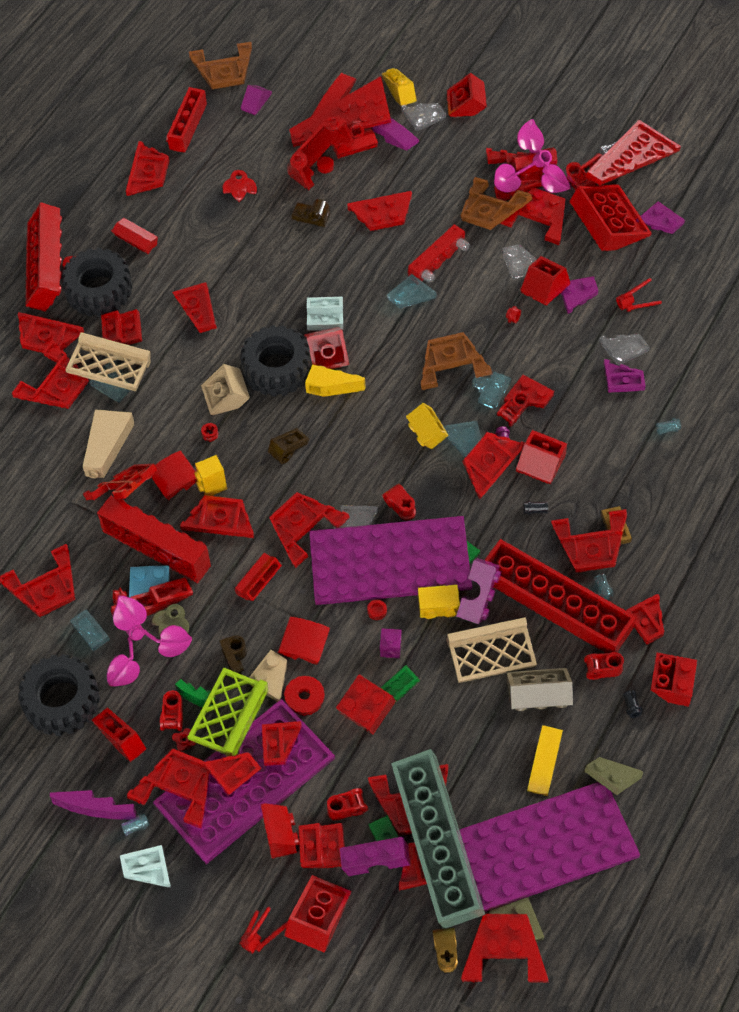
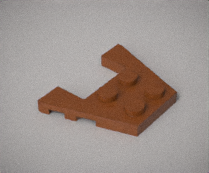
M252 43L237 44L239 54L237 57L205 61L202 49L189 51V58L211 89L245 84Z
M475 177L473 179V186L469 190V198L463 207L461 219L464 222L491 230L530 202L532 196L530 193L517 190L509 202L483 194L489 186L488 181Z
M464 332L428 340L421 388L426 390L438 387L435 375L437 371L472 364L475 376L478 378L492 375V370L486 364L482 355H479L476 351L475 346Z

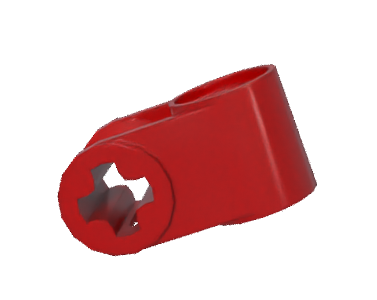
M571 162L566 167L568 182L576 191L578 186H595L594 181L586 177L587 173L585 170L579 169L581 165L577 162Z
M523 390L516 391L503 404L496 415L505 419L510 427L513 426L529 405L528 394ZM524 397L526 401L523 404H518L516 399Z
M398 483L382 494L386 504L403 520L407 521L415 517V501L402 485Z
M618 652L589 654L584 657V662L587 664L588 672L586 677L588 679L596 680L617 677L623 672L624 658ZM610 663H617L618 666H611Z
M174 690L168 691L163 696L160 730L177 729L182 731L183 702L181 695ZM172 700L178 701L175 705H169V702Z
M356 788L331 796L327 801L328 817L337 821L367 812L368 806L364 803L362 789ZM334 805H338L341 807V809L333 810L331 807Z

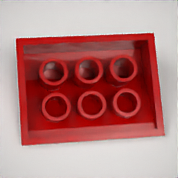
M619 185L578 186L569 201L601 251L617 250L647 238L652 234Z

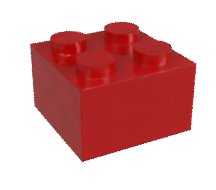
M359 674L336 709L340 714L374 735L396 700L391 694Z

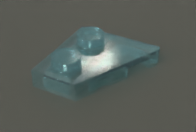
M110 362L103 367L104 371L113 368ZM116 372L107 375L112 379L118 377ZM90 380L92 387L118 403L130 392V390Z
M477 421L443 426L449 435L447 439L464 457L481 440Z

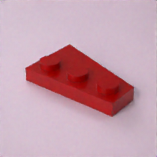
M206 282L172 292L199 333L217 328Z

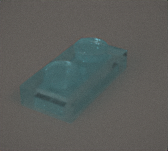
M87 609L70 620L73 627L92 651L109 641L108 635Z

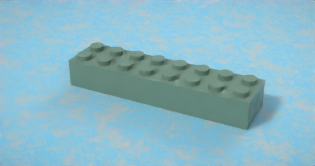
M429 749L391 763L438 923L446 929L485 915L436 755Z

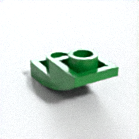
M182 679L175 684L177 692L183 698L200 707L204 706L211 693L210 690H204L201 686L196 690L189 682L185 683Z

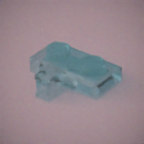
M495 371L491 378H476L475 376L472 387L479 389V392H481L478 403L496 409L511 383V378Z

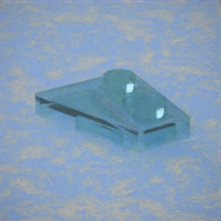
M413 274L387 294V299L400 309L437 297V293Z

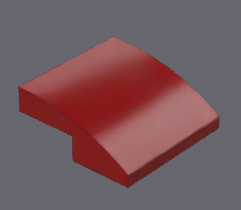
M137 309L122 314L117 310L101 315L104 339L126 345L142 342L140 313Z
M178 451L155 464L157 471L151 477L168 500L183 488L188 490L197 482L194 475L196 471L182 451Z
M290 617L278 653L294 660L301 658L317 665L320 661L330 628L313 621Z
M315 823L298 826L302 868L341 867L340 848L345 847L342 823L324 826Z

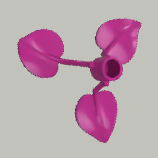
M534 119L529 120L520 128L517 141L521 149H529L530 153H536L533 157V163L516 173L513 166L509 164L500 165L494 174L495 187L503 192L517 190L521 185V180L517 175L535 165L539 168L543 167L544 175L541 177V183L546 191L559 193L569 190L570 185L563 171L554 164L549 165L552 160L551 153L547 150H541L544 144L542 132L535 124Z
M118 596L113 612V622L118 629L124 630L128 634L127 640L129 641L130 656L128 658L120 654L110 662L107 670L108 685L112 687L128 685L137 679L140 668L137 662L132 661L134 657L133 640H140L146 635L156 643H160L158 651L161 655L174 657L183 653L189 647L192 637L182 627L171 625L163 629L160 639H157L140 625L146 620L147 616L144 606L130 597Z

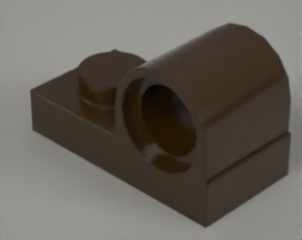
M316 199L312 206L297 202L292 213V220L325 227L330 216L329 204L322 199Z
M295 428L271 439L268 453L279 463L285 464L292 458L296 449L308 444L309 438L298 428Z
M239 635L219 640L221 651L229 669L242 675L241 672L244 671L241 660L247 654L245 640ZM236 646L241 647L238 650H233V648Z

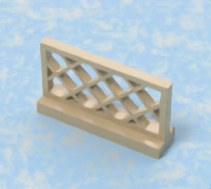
M81 332L79 342L66 367V372L136 391L146 368L151 363L150 351ZM80 350L90 352V354L81 357L79 352ZM98 355H103V356H106L107 358L104 359V360L98 361V359H97L96 356H98ZM93 358L96 363L87 366L84 361ZM121 360L124 363L116 366L113 361ZM79 362L83 365L80 369L72 368L74 364ZM110 362L113 368L104 371L102 365ZM136 364L141 366V368L133 371L131 365ZM99 367L101 371L97 374L90 372L91 369ZM127 367L130 372L121 375L119 370ZM113 372H116L118 375V377L114 379L109 378L107 376L108 374ZM134 377V384L126 383L125 379Z
M526 618L447 635V644L450 648L458 683L537 666L527 630ZM523 633L525 642L522 646L512 641L515 635ZM501 638L507 642L503 650L492 645L496 639ZM482 642L488 646L483 655L473 649L476 643ZM509 644L520 649L515 658L505 652ZM463 647L468 650L464 659L456 655L454 648ZM490 648L500 653L496 662L486 657ZM523 651L530 656L531 662L522 663L517 658ZM471 652L481 658L476 666L466 661ZM502 655L512 660L509 667L504 668L497 664ZM482 660L493 665L490 671L484 672L478 668ZM463 664L473 669L470 675L461 676L460 669Z

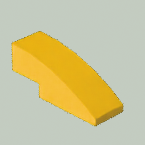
M542 725L527 791L548 796L563 730Z

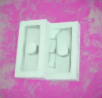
M343 297L307 298V331L327 330L335 327H340L343 330Z

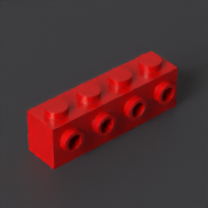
M188 88L172 126L167 133L166 141L168 142L169 150L186 152L207 105L205 90Z

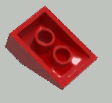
M312 875L288 919L284 936L325 953L351 895V891Z

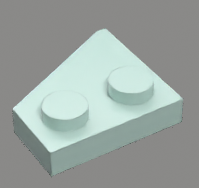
M162 845L120 855L125 878L170 887Z

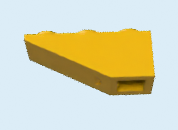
M395 68L388 69L385 73H382L384 81L399 105L404 106L417 101L414 84L404 74Z
M312 365L305 382L306 393L322 397L365 390L364 377L344 373L340 370L328 369L324 366Z

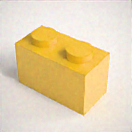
M425 403L419 405L406 416L410 422L408 424L410 429L416 432L418 436L417 441L423 447L426 446L433 449L449 436L432 407Z
M217 455L195 463L196 472H194L200 493L204 492L207 496H213L227 490L224 469Z
M458 585L418 588L420 618L433 619L438 616L454 617L457 615L460 606Z

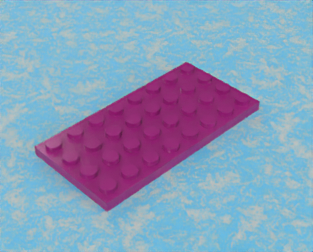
M464 516L309 531L315 605L418 595V588L458 585V591L472 590V581L468 579L470 565Z
M282 699L253 721L237 753L238 755L249 752L262 769L229 796L210 774L201 829L185 823L183 820L191 801L167 791L153 801L156 808L205 864H208L263 818L260 804H281L335 759V755ZM301 721L302 728L286 763L283 765L264 766L262 724ZM216 751L204 761L222 759L226 755Z
M599 782L459 829L485 912L640 857L639 850L611 791Z

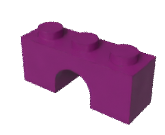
M479 558L473 561L468 579L479 584L480 595L477 598L462 597L456 617L476 624H480L483 620L487 619L489 613L487 605L489 601L492 602L495 590L492 589L494 583H498L501 572L498 571L499 565Z
M403 837L340 848L341 867L348 876L369 873V867L376 865H385L389 869L410 865L409 848Z

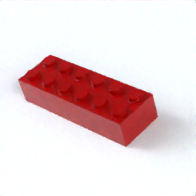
M41 202L27 222L25 306L46 312L49 306L53 305L56 296L60 295L62 288L60 285L62 275L60 271L62 261L60 257L62 248L60 243L62 235L60 224L62 216H60V208Z
M110 496L97 512L104 533L155 561L169 566L170 569L196 583L200 582L211 567L208 549L203 542L195 541L188 534L176 531L170 524L161 523L155 516H148L138 507L128 505L123 499H115L113 496Z

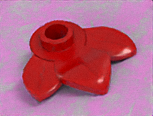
M236 170L231 174L230 179L224 182L223 193H232L233 197L238 202H241L246 193L256 194L257 186L254 180L248 178L244 171Z

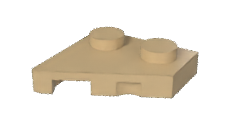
M270 650L249 677L256 681L261 679L268 682L269 691L267 696L277 702L282 698L281 694L285 681L287 659Z

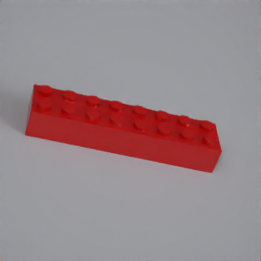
M502 539L497 542L485 559V561L500 566L498 571L501 572L498 583H494L493 588L605 653L618 652L634 629L636 616Z

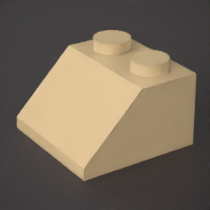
M223 364L201 385L210 415L238 409L250 398L241 370Z

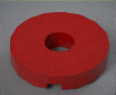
M299 676L291 680L284 692L285 703L293 712L303 716L311 715L318 711L325 699L322 684L310 676ZM302 692H308L310 697L304 700L299 695Z

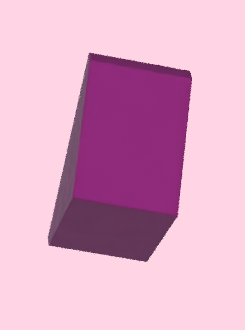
M248 85L241 110L256 115L271 96L272 91L260 86Z

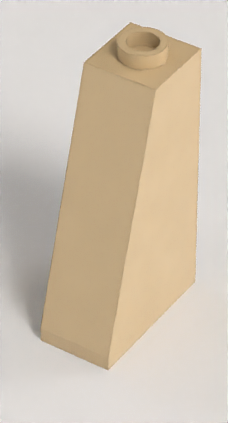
M95 410L83 463L85 476L90 478L105 477L134 426L132 413Z

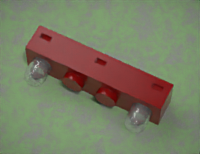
M454 224L408 266V278L418 285L423 280L432 283L435 280V275L432 273L435 269H439L446 259L451 258L458 248L462 251L469 249L470 244L465 240V231Z

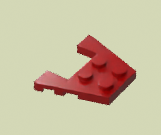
M486 148L488 164L505 162L513 166L512 156L524 154L523 152H517V154L507 153V150H500L498 152L492 151V148ZM543 171L518 175L521 185L517 190L529 192L534 187L539 188L543 186L541 183V177L544 175ZM494 187L495 198L506 201L511 199L517 190L503 192Z
M534 187L527 192L531 194L532 200L500 223L512 227L519 215L550 226L545 235V240L560 245L565 198Z
M52 340L43 351V355L56 362L55 367L38 389L20 381L13 390L12 397L69 409L87 385L89 379L66 372L70 359L57 346V343ZM74 364L73 367H72V368L80 369L76 364Z
M155 464L133 465L113 476L114 479L110 482H102L97 485L98 488L93 492L88 490L83 495L86 500H95L108 490H115L112 492L115 499H125L144 481L150 479L152 474L157 471Z
M296 492L269 519L293 566L296 568L308 557V554L296 543L322 518L327 519L334 527L340 528L350 518L347 512L338 511L330 505L326 506L313 498Z
M626 509L610 511L611 530L571 536L568 518L551 521L552 527L576 573L615 567L627 519Z
M67 544L51 551L58 565L57 568L23 585L20 583L14 570L0 576V584L39 617L75 600L71 561Z
M172 749L147 777L144 776L139 781L140 783L127 793V798L145 805L154 787L191 801L183 818L184 822L201 829L210 773L203 765L205 761Z
M448 764L439 765L446 786ZM387 775L368 777V784L398 836L412 834L401 794H390Z
M483 915L461 976L462 982H482L483 959H528V982L549 983L528 915Z

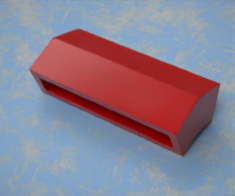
M367 129L364 130V134L361 137H353L354 143L349 148L346 145H340L338 149L333 147V150L338 159L375 148L378 145V141L373 130Z
M553 147L543 149L549 151L552 155L549 165L554 164L557 166L556 149ZM529 152L512 156L515 173L533 163V157L536 153ZM534 165L519 175L541 171L543 167L539 168Z
M125 218L118 221L111 230L115 236L146 254H149L157 246V236Z
M263 553L235 587L236 594L245 600L254 601L282 566L277 558Z

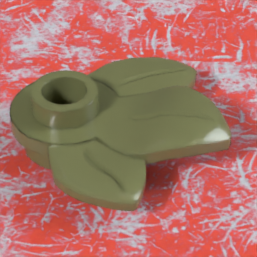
M172 604L166 610L157 612L151 623L159 626V637L162 630L171 625L180 626L189 633V622L184 618L185 610L178 604ZM177 610L178 615L173 617L172 612Z

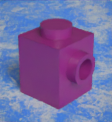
M381 629L380 657L400 658L402 630Z

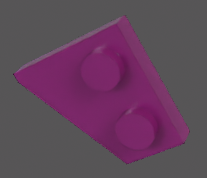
M659 201L640 216L646 225L651 226V229L663 230L671 234L677 231L685 221Z
M594 276L570 280L571 284L561 292L567 314L573 312V308L576 306H581L588 299L598 295V287Z
M604 359L608 393L645 390L646 385L643 371L629 368L623 364L617 366L611 364L610 360Z

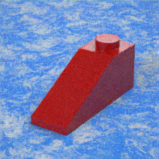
M108 707L92 719L95 726L130 762L146 750L137 732Z

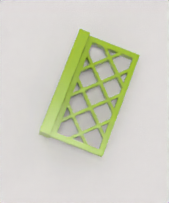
M223 668L188 735V740L223 753L226 757L237 755L269 691L268 682L261 679L256 681ZM225 676L234 678L235 684L224 687L223 680ZM245 684L254 686L252 691L243 694L240 686ZM238 688L240 696L229 699L226 691ZM224 692L227 700L215 704V695ZM243 700V709L234 712L231 703ZM229 705L232 713L220 717L218 708ZM215 710L218 718L207 722L205 719L206 713ZM234 717L235 725L225 729L222 721ZM220 722L223 730L211 734L209 726ZM206 727L208 736L203 738L195 736L197 730ZM225 735L226 742L222 747L215 744L213 738Z

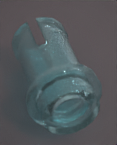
M672 418L670 421L656 423V427H658L657 433L661 435L672 431L678 432V430H681L680 420Z
M600 574L594 578V582L599 590V596L606 600L611 599L614 596V590L610 587L606 575L602 574V578Z
M138 814L139 817L121 823L126 836L142 828L145 830L149 826L145 814Z

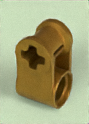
M455 928L433 930L438 966L445 973L453 972L457 968L458 963ZM449 957L450 962H446L445 958Z

